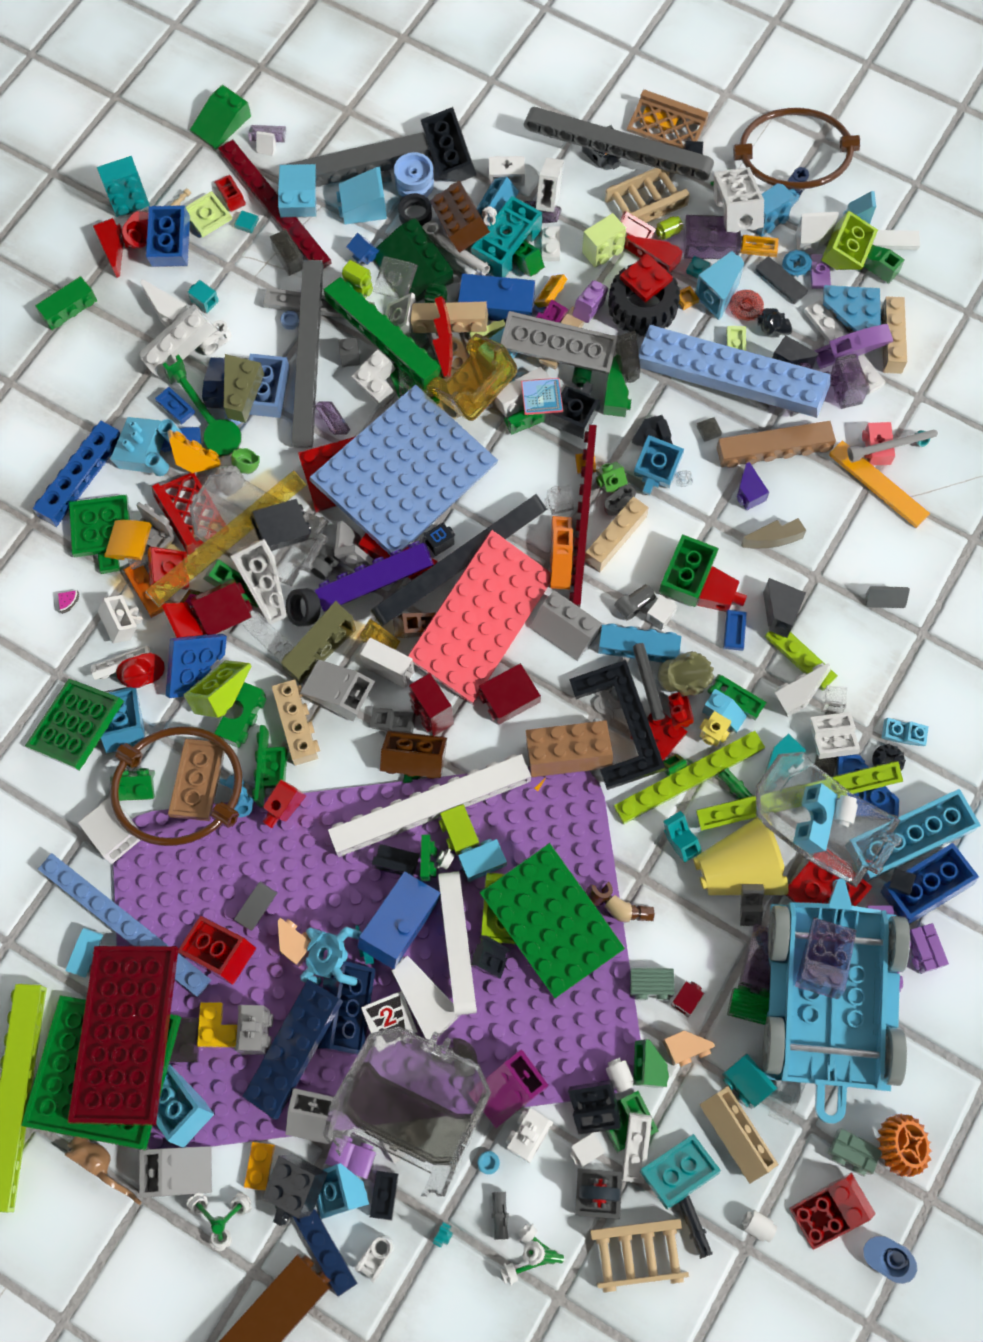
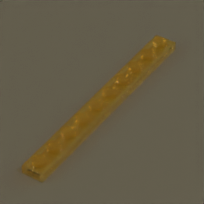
M293 470L153 584L145 593L160 607L254 530L250 520L252 511L289 501L306 487V483Z

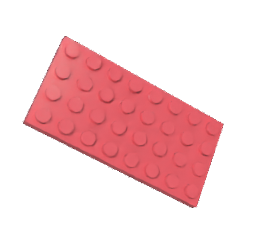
M491 530L408 654V657L413 659V664L427 674L431 673L433 678L470 704L474 703L478 693H480L479 685L488 681L550 585V571Z

